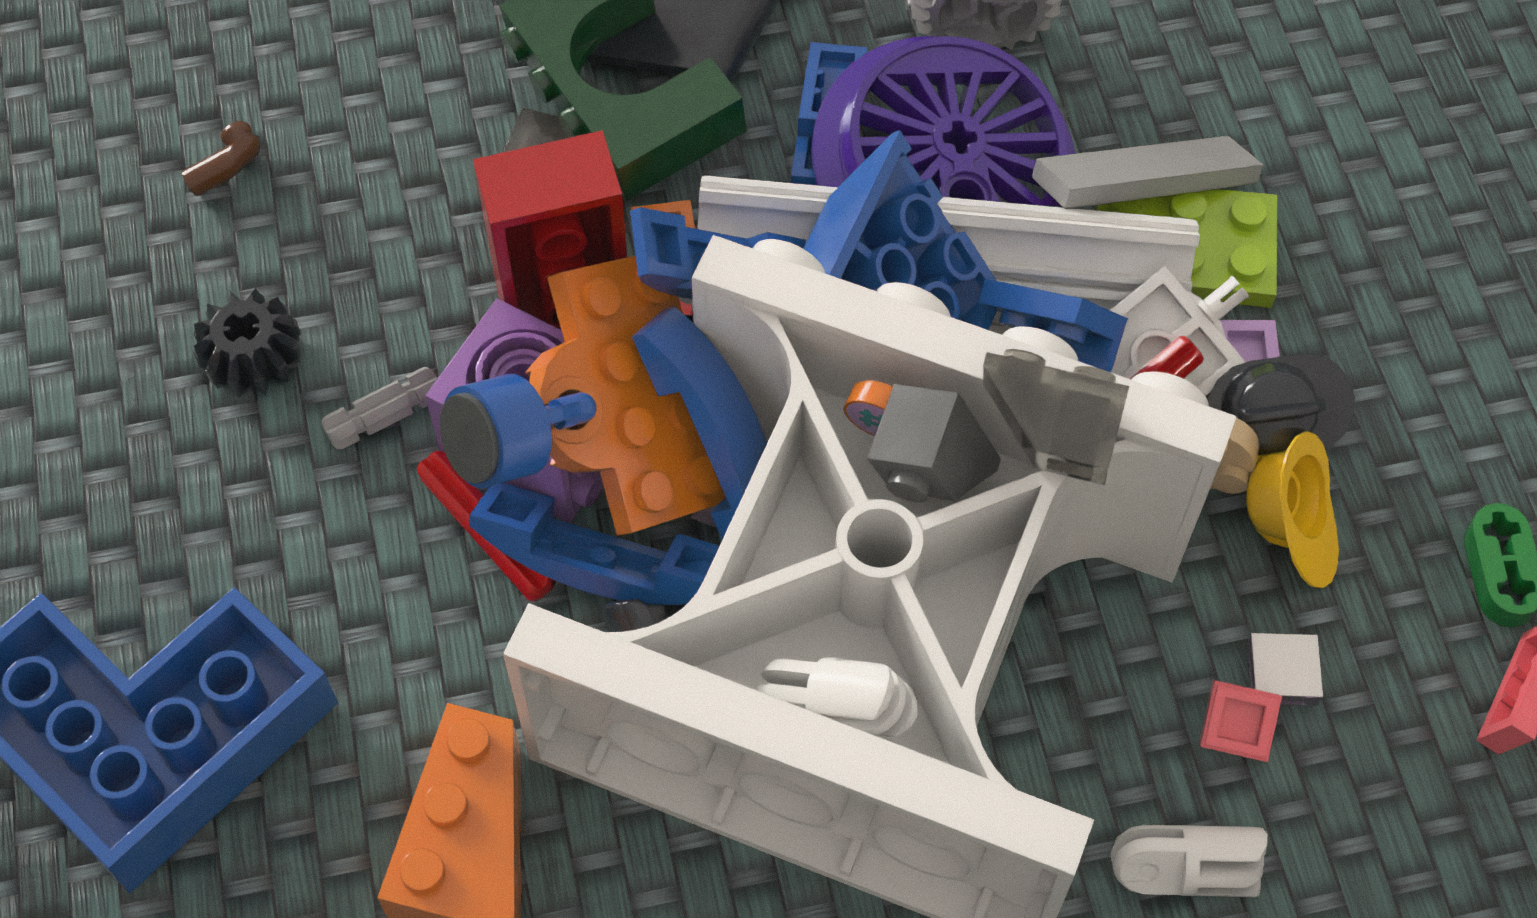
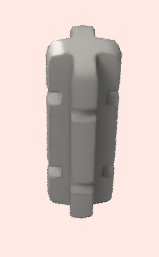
M422 367L406 375L407 382L400 385L396 380L352 402L354 409L346 412V409L342 407L324 416L322 426L330 443L336 449H344L360 441L358 434L365 431L369 436L413 414L414 412L411 407L417 404L421 409L427 407L425 395L438 379L435 373L429 367Z

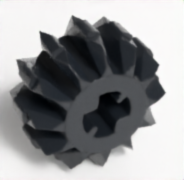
M255 288L246 300L240 301L235 294L229 291L227 305L218 307L207 304L206 316L208 320L194 323V336L197 341L193 352L198 366L204 369L209 381L217 389L229 384L231 391L240 398L250 385H255L256 389L266 396L267 381L274 378L288 382L290 372L287 365L300 363L301 349L298 342L300 341L299 336H301L297 320L288 314L285 304L278 297L266 302L263 294H260Z

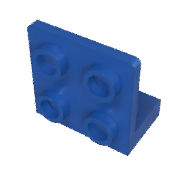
M990 279L984 280L978 300L979 304L1001 312L1000 324L1010 328L1033 327L1050 332L1073 348L1079 362L1112 372L1128 318L1083 298Z

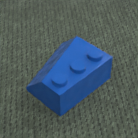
M896 131L829 196L803 249L812 254L821 263L825 273L830 276L877 291L884 284L895 282L917 286L930 292L942 301L952 318L989 330L997 311L979 304L978 300L984 280H997L966 232L956 233L952 225H950L937 204L943 196L931 178L925 180L920 178L906 156L912 148L901 131Z

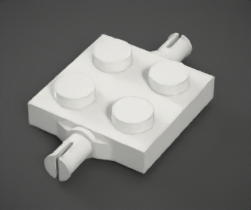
M1166 266L1162 267L1110 310L1128 318L1111 373L1130 379L1177 337L1186 336L1201 351L1204 359L1184 379L1199 388L1206 396L1211 392L1218 378L1231 367L1245 363V360L1226 339L1219 319L1245 298H1248V293L1242 287L1226 301L1221 302L1220 300L1240 284L1233 276H1230V279L1202 300L1200 297L1185 290Z

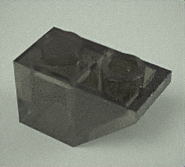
M1007 349L1003 355L986 352L983 364V385L1034 468L1105 486L1129 386L1115 383V375L1095 367L1077 366L1073 372L1045 366L1046 360L1043 357L1024 350Z

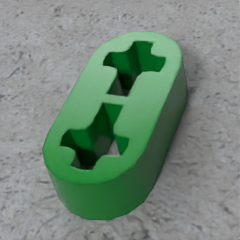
M1493 503L1485 505L1477 511L1464 533V546L1478 604L1483 614L1490 621L1503 627L1514 628L1522 626L1531 620L1537 612V550L1531 527L1526 517L1518 509L1508 504ZM1489 526H1495L1498 535L1509 536L1510 538L1503 547L1502 553L1496 536H1485ZM1507 578L1512 593L1524 595V599L1519 605H1514L1510 595L1499 594Z

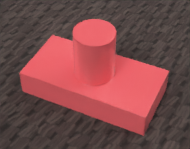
M1537 626L1522 634L1476 741L1498 755L1531 742L1537 736Z

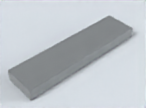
M1221 136L1037 158L1032 178L1063 208L1069 209L1258 183L1263 164L1231 137Z

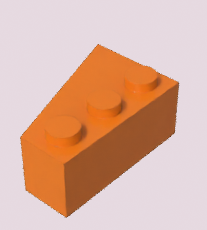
M447 703L377 897L387 918H521V749L512 719Z

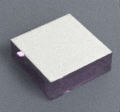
M1251 633L1247 641L1250 688L1281 695V704L1318 705L1323 698L1318 635Z

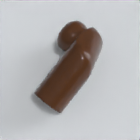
M236 121L227 125L220 134V138L226 147L182 170L183 178L194 195L199 197L232 179L258 156L261 146L260 138L258 135H253L252 128L247 122Z

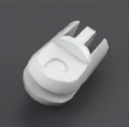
M825 657L818 662L774 659L764 667L761 673L762 677L771 684H760L757 686V691L874 736H898L910 729L917 718V700L910 686L903 682L890 667L880 663L844 660L834 657Z
M1140 825L1131 827L1119 835L1115 840L1110 855L1114 875L1129 891L1153 895L1257 897L1260 893L1268 834L1263 828Z

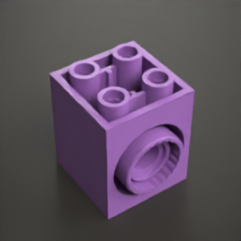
M496 298L425 395L439 451L445 452L440 435L441 410L447 395L452 389L505 374H517L529 382L530 377L525 374L526 370L541 353L564 343L562 331ZM550 456L547 464L540 472L506 482L509 485L554 497L553 516L566 523H571L582 506L589 508L596 501L603 488L600 471L572 473L551 466L552 458Z

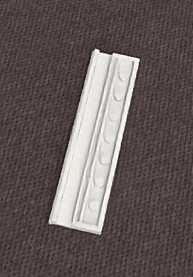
M702 176L699 190L697 229L742 238H750L770 232L806 239L807 242L829 196L838 187ZM943 197L937 203L955 232H966L997 281L1083 298L1108 310L1115 307L1164 266L1169 269L1185 290L1189 292L1192 290L1191 275L1195 250L1199 245L1200 239L1199 225L1196 220ZM693 299L691 300V310H693ZM997 311L989 331L1003 335L1005 331L1011 328L999 323L1001 312Z

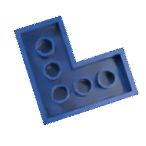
M235 587L129 679L42 593L37 595L0 626V760L129 894L338 704L325 672Z

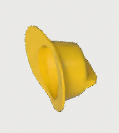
M1304 431L1294 437L1287 450L1257 456L1255 470L1251 472L1248 481L1246 505L1249 518L1257 532L1269 543L1289 548L1292 561L1301 578L1309 586L1321 589L1332 582L1337 571L1339 556L1338 535L1330 496L1329 462L1324 444L1316 434Z

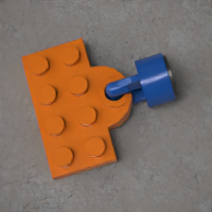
M636 255L569 270L547 277L564 343L539 355L525 372L530 377L529 382L517 374H505L458 386L449 392L444 401L440 415V435L444 451L457 474L476 488H489L536 474L545 467L549 456L552 458L551 466L572 473L600 471L617 535L637 532L716 506L726 497L680 392L663 396L657 395L632 336L663 309L676 307L683 313L678 296L657 291L640 280L637 271Z

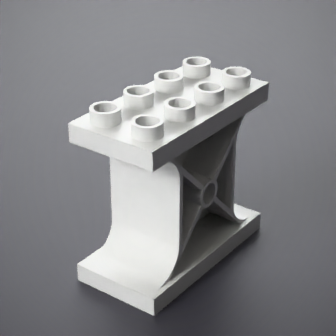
M713 235L692 276L694 324L714 345L737 377L757 415L768 443L702 585L694 597L677 613L649 627L624 632H602L528 603L503 656L529 759L930 918H1057L1075 876L1094 819L1016 790L1003 778L988 758L977 732L979 719L1024 603L1033 587L1049 572L1073 561L1088 558H1105L1173 583L1222 460L1237 416L1209 407L1208 400L1203 392L1192 383L1178 376L1163 372H1144L1134 376L1132 379H1128L1079 362L1075 351L1068 343L1045 330L1033 327H1014L1001 335L952 318L942 301L930 292L917 286L895 282L884 284L877 291L826 274L821 263L812 254L795 244L782 240L766 239L756 243L752 249ZM874 380L891 386L900 384L958 392L1000 456L1001 462L998 471L955 501L928 497L925 502H911L895 496L886 488V483L867 459L875 436L856 427L844 414L843 407L853 386L857 382ZM825 657H834L844 660L884 664L890 667L903 682L910 686L917 700V718L910 729L898 736H874L757 691V686L760 684H771L762 677L761 673L764 667L774 659L818 662Z

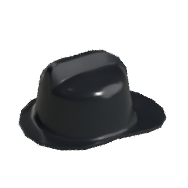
M1295 354L1251 360L1233 366L1217 379L1208 396L1209 407L1237 416L1236 418L1244 421L1253 429L1259 439L1258 455L1287 450L1294 437L1304 431L1316 434L1324 444V448H1330L1345 434L1353 418L1355 400L1350 380L1339 365L1321 355Z

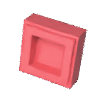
M1213 679L1198 745L1212 750L1268 762L1282 696Z

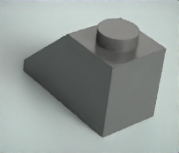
M894 384L867 457L886 483V488L895 496L911 502H925L928 497L955 501L997 472L1001 462L997 451L958 392Z

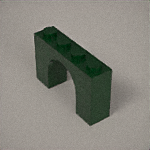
M507 0L499 5L506 29L499 34L507 52L515 63L525 60L531 69L528 72L530 81L542 101L548 103L554 100L561 110L557 113L558 118L568 137L603 130L622 196L626 201L747 131L742 97L711 57L652 90L633 95H616L600 91L587 84L580 77L585 60L597 46L656 12L654 0Z

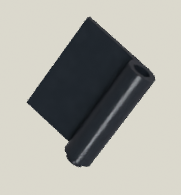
M654 0L655 13L601 43L590 53L585 61L666 72L670 80L711 57L732 84L779 0Z

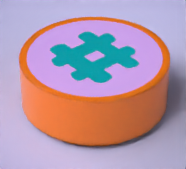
M874 380L857 382L853 386L843 407L844 414L856 427L875 436L893 386Z

